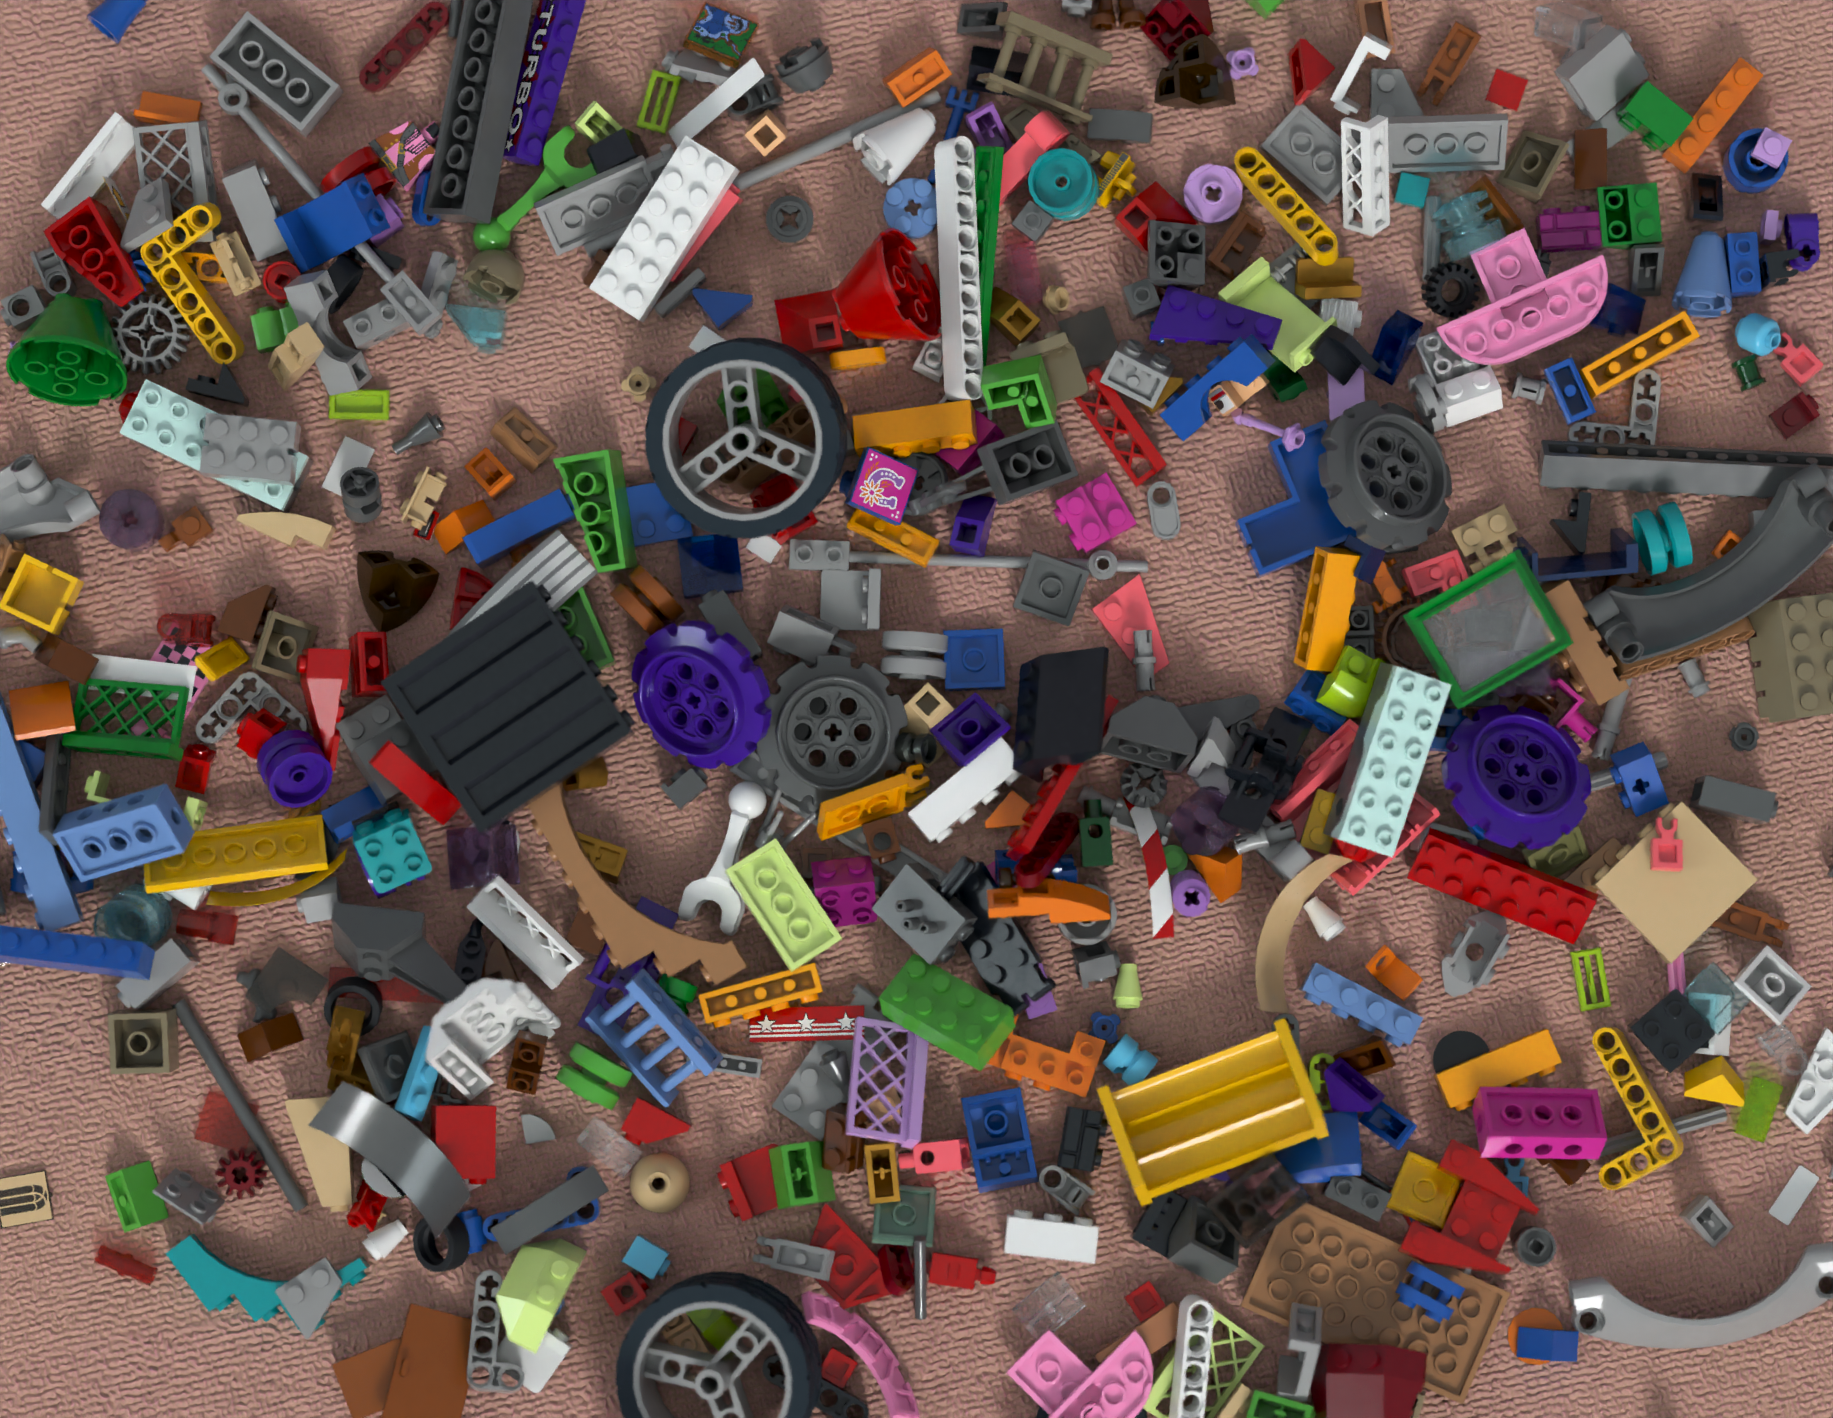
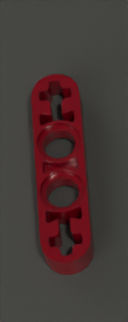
M437 1L426 4L362 68L359 80L366 91L370 93L382 91L449 23V12L444 4ZM431 10L435 12L442 10L440 14L442 20L440 22L433 20L428 25L432 30L430 33L427 32L423 25L418 23L423 19L426 24L431 19L429 14ZM413 29L422 31V41L419 44H410L407 41L409 31ZM391 50H398L402 53V61L398 65L393 66L386 62V55ZM381 61L385 69L390 71V73L386 75L383 70L378 75L380 82L377 85L373 82L368 85L367 74L375 75L381 69L376 64Z
M1061 812L1055 814L1047 823L1033 849L1024 855L1015 866V880L1018 886L1034 888L1044 881L1079 833L1078 817L1075 814Z

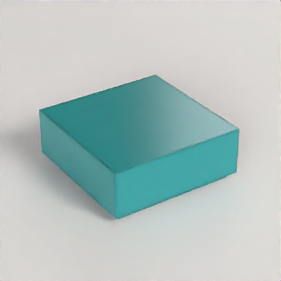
M1401 172L1394 202L1423 209L1430 178Z

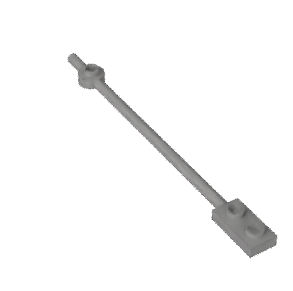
M211 64L204 66L202 72L219 91L218 102L223 111L233 116L240 115L313 200L323 195L324 193L250 110V98L246 90L239 84H228ZM240 98L238 104H230L232 99ZM365 241L355 246L356 250L386 283L380 289L382 294L419 336L442 318L440 312L403 270L395 276Z
M790 539L789 570H849V563L918 565L895 552L850 551V541ZM1098 550L1089 559L1060 558L1090 569V575L1101 581L1112 578L1116 572L1147 573L1148 561L1117 560L1115 555L1108 550ZM933 554L928 565L1026 569L1030 557L993 555L981 557L963 554ZM1101 559H1105L1109 564V567L1105 570H1101L1097 566V562Z

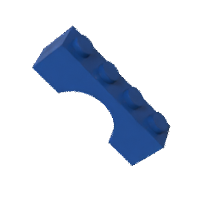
M1253 334L1245 340L1241 336L1238 337L1227 347L1230 353L1224 359L1218 355L1205 366L1209 370L1208 373L1203 377L1197 373L1185 384L1188 390L1180 396L1176 392L1163 403L1167 408L1160 416L1183 442L1212 417L1208 398L1213 384L1220 381H1235L1247 387L1276 361Z

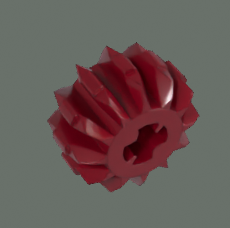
M241 1147L237 1157L235 1151L230 1149L227 1152L230 1160L221 1157L218 1161L224 1168L216 1169L215 1175L225 1178L218 1181L217 1184L219 1187L229 1185L225 1193L228 1196L235 1189L237 1190L238 1199L243 1198L244 1190L252 1197L255 1195L254 1187L262 1189L264 1183L258 1178L267 1177V1171L259 1170L258 1168L265 1164V1160L260 1159L254 1162L253 1159L257 1155L255 1150L247 1157L245 1156V1147ZM241 1166L246 1168V1176L248 1178L245 1179V1176H243L242 1179H238L236 1177L237 1171L234 1168L237 1167L238 1170H240Z

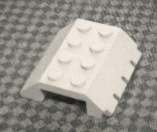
M480 979L478 982L466 987L464 993L454 1001L443 1005L440 1012L433 1016L425 1059L471 1101L494 1083L482 1064L513 1041L519 1030L525 1031L529 1028L532 1033L547 1036L549 1039L556 1034L553 1029L560 1027L561 1020L524 983H514L512 980Z

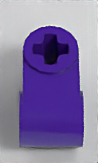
M1817 213L1786 214L1784 218V233L1787 241V250L1798 249L1799 253L1803 250L1804 255L1809 256L1807 261H1804V257L1800 256L1789 261L1792 269H1797L1799 272L1807 271L1820 257Z

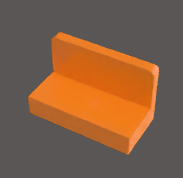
M928 47L881 81L885 86L889 87L900 106L904 108L951 76L952 73L938 51Z
M142 91L139 110L134 109L133 116L139 122L154 125L199 121L202 102Z

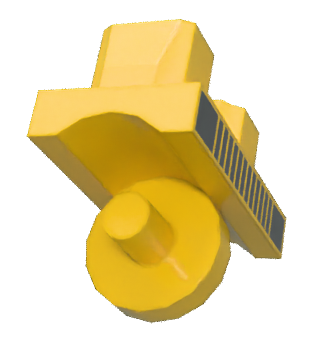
M1107 151L1101 159L1100 165L1109 171L1104 179L1098 177L1100 191L1097 204L1104 209L1107 208L1113 198L1120 202L1125 194L1134 197L1137 193L1136 189L1131 186L1137 178L1131 173L1136 165L1125 152L1119 155Z

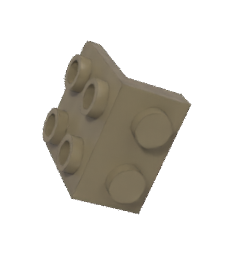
M1055 330L1043 336L1044 340L1033 343V341L1020 343L1016 346L1015 351L1010 352L1012 360L1041 354L1057 405L1088 393L1089 386L1073 340L1068 333H1061L1060 330Z

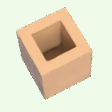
M767 109L746 128L744 135L765 157L787 137L788 130Z

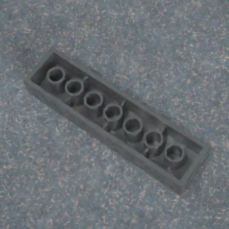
M533 0L464 1L423 211L424 214L446 222L490 224Z

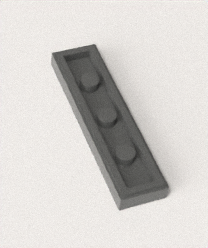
M64 733L46 736L38 832L54 846L58 845L52 834L62 816L67 812L71 749L62 745Z

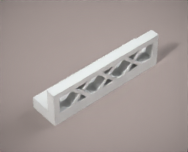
M114 112L41 205L59 220L89 196L95 199L106 185L102 176L111 178L135 149L133 126L126 122L117 112Z
M1377 115L1366 123L1345 117L1341 120L1343 228L1374 236L1390 225L1388 117ZM1351 129L1360 131L1361 143L1359 145L1352 137ZM1353 154L1361 163V171H1358L1352 163ZM1354 181L1362 190V197L1360 199L1353 190L1352 182ZM1354 208L1362 216V223L1353 220Z
M497 876L482 887L466 906L551 990L556 988L565 976L585 959L500 876ZM496 887L505 896V898L501 897L494 890V888ZM517 911L522 912L526 918H523ZM539 932H542L548 939L543 938ZM560 953L565 954L571 961L568 962Z

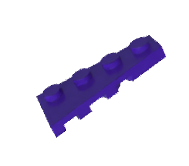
M1168 285L1150 332L1149 340L1160 341V338L1175 339V342L1187 343L1188 340L1203 341L1205 345L1217 346L1218 343L1232 344L1240 336L1245 340L1253 334L1266 350H1273L1282 325V319Z

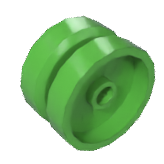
M576 1041L569 1056L571 1060L583 1068L579 1070L569 1064L562 1065L555 1079L571 1088L572 1092L589 1102H596L607 1109L613 1110L620 1096L617 1091L606 1085L607 1081L619 1087H626L633 1073L601 1053Z

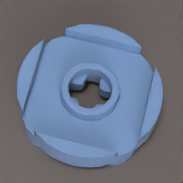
M907 178L894 184L887 191L883 204V213L887 225L890 228L900 230L909 239L922 238L930 234L937 225L936 189L930 182L924 179ZM909 201H914L915 204L921 205L922 208L917 210L918 215L912 216L911 212H905L904 208L908 206Z

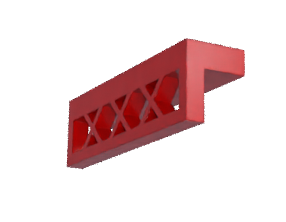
M1097 367L1086 377L1087 383L1091 382L1098 392L1096 403L1084 402L1080 396L1074 398V400L1137 488L1163 470L1167 464L1115 389L1100 382L1103 372ZM1101 397L1107 405L1099 404ZM1088 407H1093V408H1095L1094 415L1092 414V412L1089 410ZM1098 409L1110 410L1114 414L1113 428L1099 424L1097 421ZM1117 422L1121 424L1124 430L1116 429ZM1105 431L1112 432L1111 440ZM1116 433L1125 434L1132 440L1130 452L1117 450L1114 445ZM1135 446L1141 454L1134 453ZM1122 455L1129 456L1128 464L1124 460ZM1132 458L1145 459L1151 470L1137 478L1131 470Z

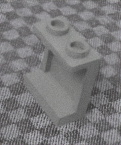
M1292 1302L1288 1349L1297 1350L1299 1354L1298 1357L1284 1355L1279 1357L1277 1396L1307 1402L1321 1343V1307Z

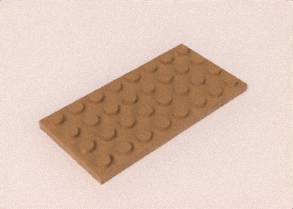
M1291 1196L1282 1207L1240 1306L1289 1327L1292 1302L1321 1307V1342L1325 1344L1389 1345L1426 1353L1427 1365L1424 1387L1463 1404L1510 1296V1292L1471 1275L1464 1274L1458 1269L1448 1266L1430 1265L1418 1261L1398 1251L1401 1244ZM1411 1260L1466 1288L1460 1299L1453 1295L1450 1297L1446 1306L1452 1308L1454 1312L1449 1321L1443 1318L1441 1323L1424 1315L1427 1309L1416 1304L1413 1309L1398 1301L1400 1295L1395 1293L1400 1281L1409 1285L1414 1276L1406 1271ZM1425 1281L1420 1292L1436 1300L1441 1289Z

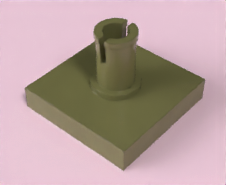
M1579 825L1568 835L1561 832L1562 836L1553 845L1539 849H1527L1524 847L1522 852L1528 867L1557 878L1589 858L1590 855Z

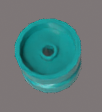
M1059 148L1047 151L1034 162L1028 176L1029 192L1035 203L1054 219L1062 221L1079 219L1089 213L1097 202L1100 191L1098 176L1088 161L1074 150Z
M1674 501L1659 505L1656 510V516L1649 509L1632 514V529L1635 541L1638 543V553L1646 572L1650 576L1667 571L1668 561L1675 568L1693 563L1692 546L1687 526L1678 505Z

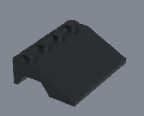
M1104 646L1040 655L1020 666L1013 770L1040 783L1043 781L1044 768L1055 763L1078 765L1102 754L1108 648Z

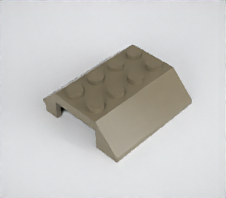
M1833 592L1768 601L1748 615L1754 631L1757 633V637L1749 638L1752 662L1761 661V667L1753 668L1756 692L1765 691L1766 695L1757 698L1760 718L1769 717V723L1833 714Z

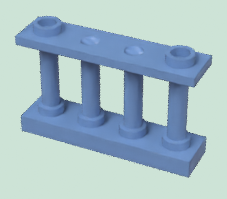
M642 968L625 986L629 991L625 997L607 1011L598 1004L585 1020L590 1025L592 1031L607 1043L645 1085L652 1097L667 1108L679 1094V1091L675 1088L679 1083L697 1069L707 1076L724 1057L646 970ZM638 1002L650 1015L626 1034L615 1022V1019ZM660 1025L670 1038L646 1056L635 1042L653 1027ZM676 1047H680L690 1060L666 1078L655 1064Z

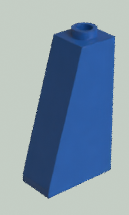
M559 488L464 536L463 540L475 562L483 570L575 519L576 516L573 513L575 509L569 494L563 495Z

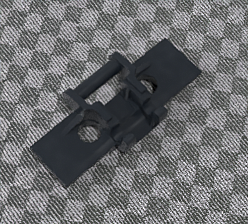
M1274 707L1262 731L1253 727L1247 728L1244 733L1245 739L1232 764H1228L1225 769V774L1236 781L1217 818L1256 835L1275 799L1285 800L1291 791L1293 782L1306 761V758L1302 755H1299L1297 760L1295 759L1313 723ZM1254 748L1255 752L1262 754L1260 762L1257 766H1254L1253 770L1243 768ZM1251 788L1257 789L1262 796L1259 799H1251L1246 795L1245 791Z

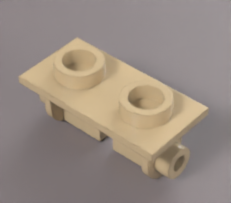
M235 231L229 235L227 232L216 236L217 240L210 243V246L234 296L237 297L262 285L238 232Z
M428 466L424 472H418L412 485L416 489L411 499L406 497L399 511L403 515L401 521L406 524L408 519H411L410 526L421 530L423 525H427L435 508L425 503L427 497L438 502L447 485L445 482L447 476L436 472L434 476L430 475L432 470Z

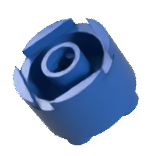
M1761 128L1750 129L1741 133L1724 153L1723 171L1725 177L1738 192L1749 194L1764 192L1771 188L1783 176L1786 170L1788 151L1777 169L1762 161L1758 166L1751 163L1750 159L1752 156L1750 155L1763 131Z

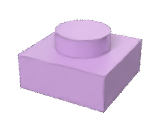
M1765 127L1750 156L1777 169L1792 140Z
M1766 210L1762 214L1758 244L1771 245L1776 240V237L1780 238L1782 220H1778L1779 211Z

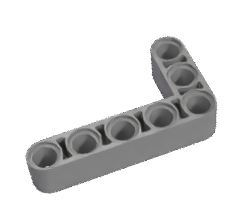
M1212 762L1208 769L1203 768L1198 778L1189 775V777L1212 803L1221 810L1230 793L1229 777L1225 774L1223 766ZM1266 815L1262 825H1265V827L1274 825L1275 823ZM1234 826L1241 835L1248 833L1247 831ZM1287 839L1271 844V848L1268 849L1264 847L1255 849L1285 882L1291 880L1312 861L1311 856L1296 840L1290 841Z

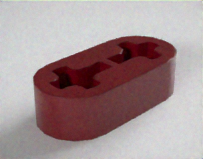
M883 1244L878 1250V1259L885 1288L892 1295L902 1296L914 1285V1275L908 1249L904 1245Z

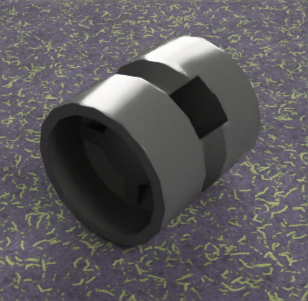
M1526 1226L1515 1233L1512 1240V1250L1519 1261L1530 1266L1541 1267L1553 1259L1556 1253V1242L1549 1231L1537 1226Z

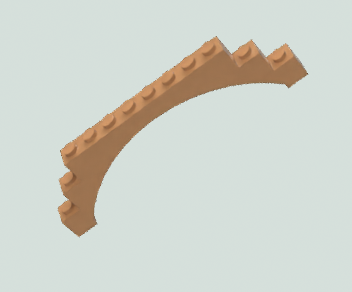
M562 783L523 808L524 810L529 808L532 812L534 819L531 820L534 829L539 836L544 834L547 838L549 845L546 846L549 855L554 862L559 860L565 870L561 872L563 879L569 888L574 886L580 897L576 898V901L584 914L589 912L595 923L591 927L599 940L605 939L610 949L606 952L615 967L620 965L622 969H626L654 952L657 957L653 958V962L661 975L666 972L668 977H672L701 960L703 965L699 968L707 982L713 980L715 985L749 967L734 940L723 944L679 933L654 921L620 896L602 877L586 854L573 827Z

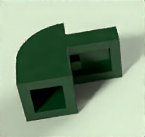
M1267 350L1276 360L1263 372L1270 381L1266 386L1276 401L1280 400L1281 403L1297 398L1300 393L1308 389L1305 380L1297 371H1292Z

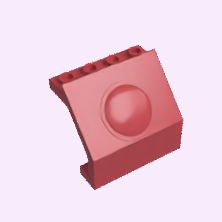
M1351 719L1346 721L1306 759L1301 771L1293 782V787L1285 800L1275 799L1269 809L1279 823L1288 819L1292 820L1296 833V838L1294 839L1298 843L1300 842L1316 789H1322L1334 794L1337 792L1359 728ZM1415 792L1393 858L1378 854L1362 863L1352 861L1329 876L1342 890L1345 889L1354 896L1441 814L1435 806ZM1333 839L1329 854L1341 856ZM1303 847L1315 861L1327 855Z

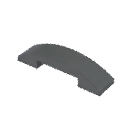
M592 1165L490 1230L505 1255L608 1192L609 1189L595 1166Z

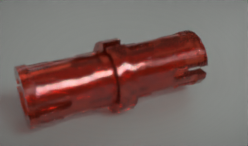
M105 1245L100 1246L97 1251L99 1257L96 1256L94 1259V1263H99L117 1271L119 1276L123 1278L129 1276L148 1286L153 1283L156 1277L153 1274H157L158 1270L156 1267L134 1259L132 1254L124 1255Z

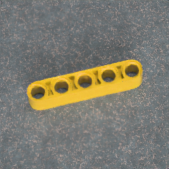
M1243 147L1239 149L1235 154L1234 162L1236 174L1240 181L1317 264L1322 266L1333 264L1339 255L1336 235L1255 148ZM1245 162L1255 163L1251 168L1242 167V164ZM1265 182L1274 184L1270 189L1260 187ZM1283 203L1294 205L1288 210L1279 208ZM1306 223L1313 226L1306 231L1299 229L1300 225ZM1323 244L1332 246L1330 250L1325 252L1318 250V247Z

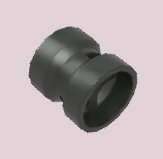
M902 732L896 741V756L901 762H913L916 760L918 763L930 764L933 762L937 752L935 737L932 734H919L916 736L914 733Z

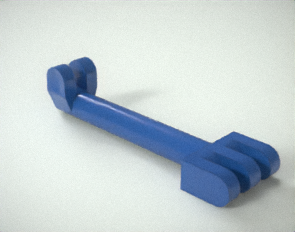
M951 85L945 106L953 108L943 141L957 137L964 112L971 113L975 111L979 93L974 92L971 96V102H966L968 90L962 89L959 99H956L954 96L956 95L957 87ZM935 167L930 170L927 180L932 185L935 183Z

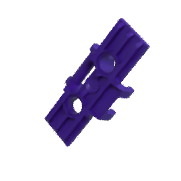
M641 896L636 906V909L671 929H673L679 917L677 913ZM606 942L591 973H587L585 977L586 980L597 986L577 1025L594 1033L585 1018L598 1004L605 1011L613 1006L606 999L607 992L610 989H620L625 997L629 993L625 986L642 968L656 982L660 972L653 962V958L657 957L654 952L626 969L619 967L615 977H613L609 984L601 980L610 962L606 952L610 948ZM634 1005L615 1019V1022L622 1029Z

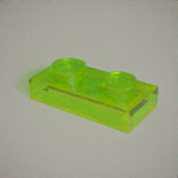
M1753 1076L1734 1133L1764 1143L1783 1086Z

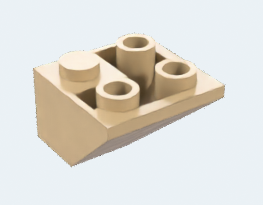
M927 682L904 706L908 725L899 730V735L902 732L914 733L916 736L919 734H932L930 730L955 709ZM937 740V752L933 762L930 764L922 763L928 769L945 752Z

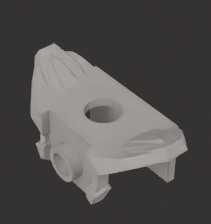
M1487 910L1466 919L1462 925L1466 929L1463 933L1458 931L1450 947L1454 948L1451 954H1445L1442 960V975L1446 993L1456 997L1467 994L1473 988H1480L1482 983L1486 986L1489 984L1496 972L1492 968L1497 958L1502 960L1511 947V944L1507 942L1510 935L1506 933L1507 923L1503 916ZM1472 943H1477L1483 948V956L1477 961L1470 960L1466 955V949Z

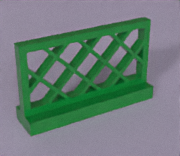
M88 679L86 685L79 683L74 707L76 731H71L69 734L64 733L62 745L75 752L182 761L184 749L180 748L179 744L190 688L186 686ZM88 686L97 687L101 693L91 704L86 699ZM118 689H123L128 697L116 706L110 696ZM145 691H149L154 699L142 709L136 699ZM172 693L179 694L177 705L168 710L163 700ZM106 700L112 710L100 720L94 710ZM133 703L138 713L126 722L120 712ZM159 705L165 715L153 724L147 714ZM90 714L96 724L88 731H80L82 720ZM116 716L122 726L113 734H110L105 725ZM143 718L149 728L140 736H136L131 727ZM168 721L173 726L171 739L162 738L157 731Z

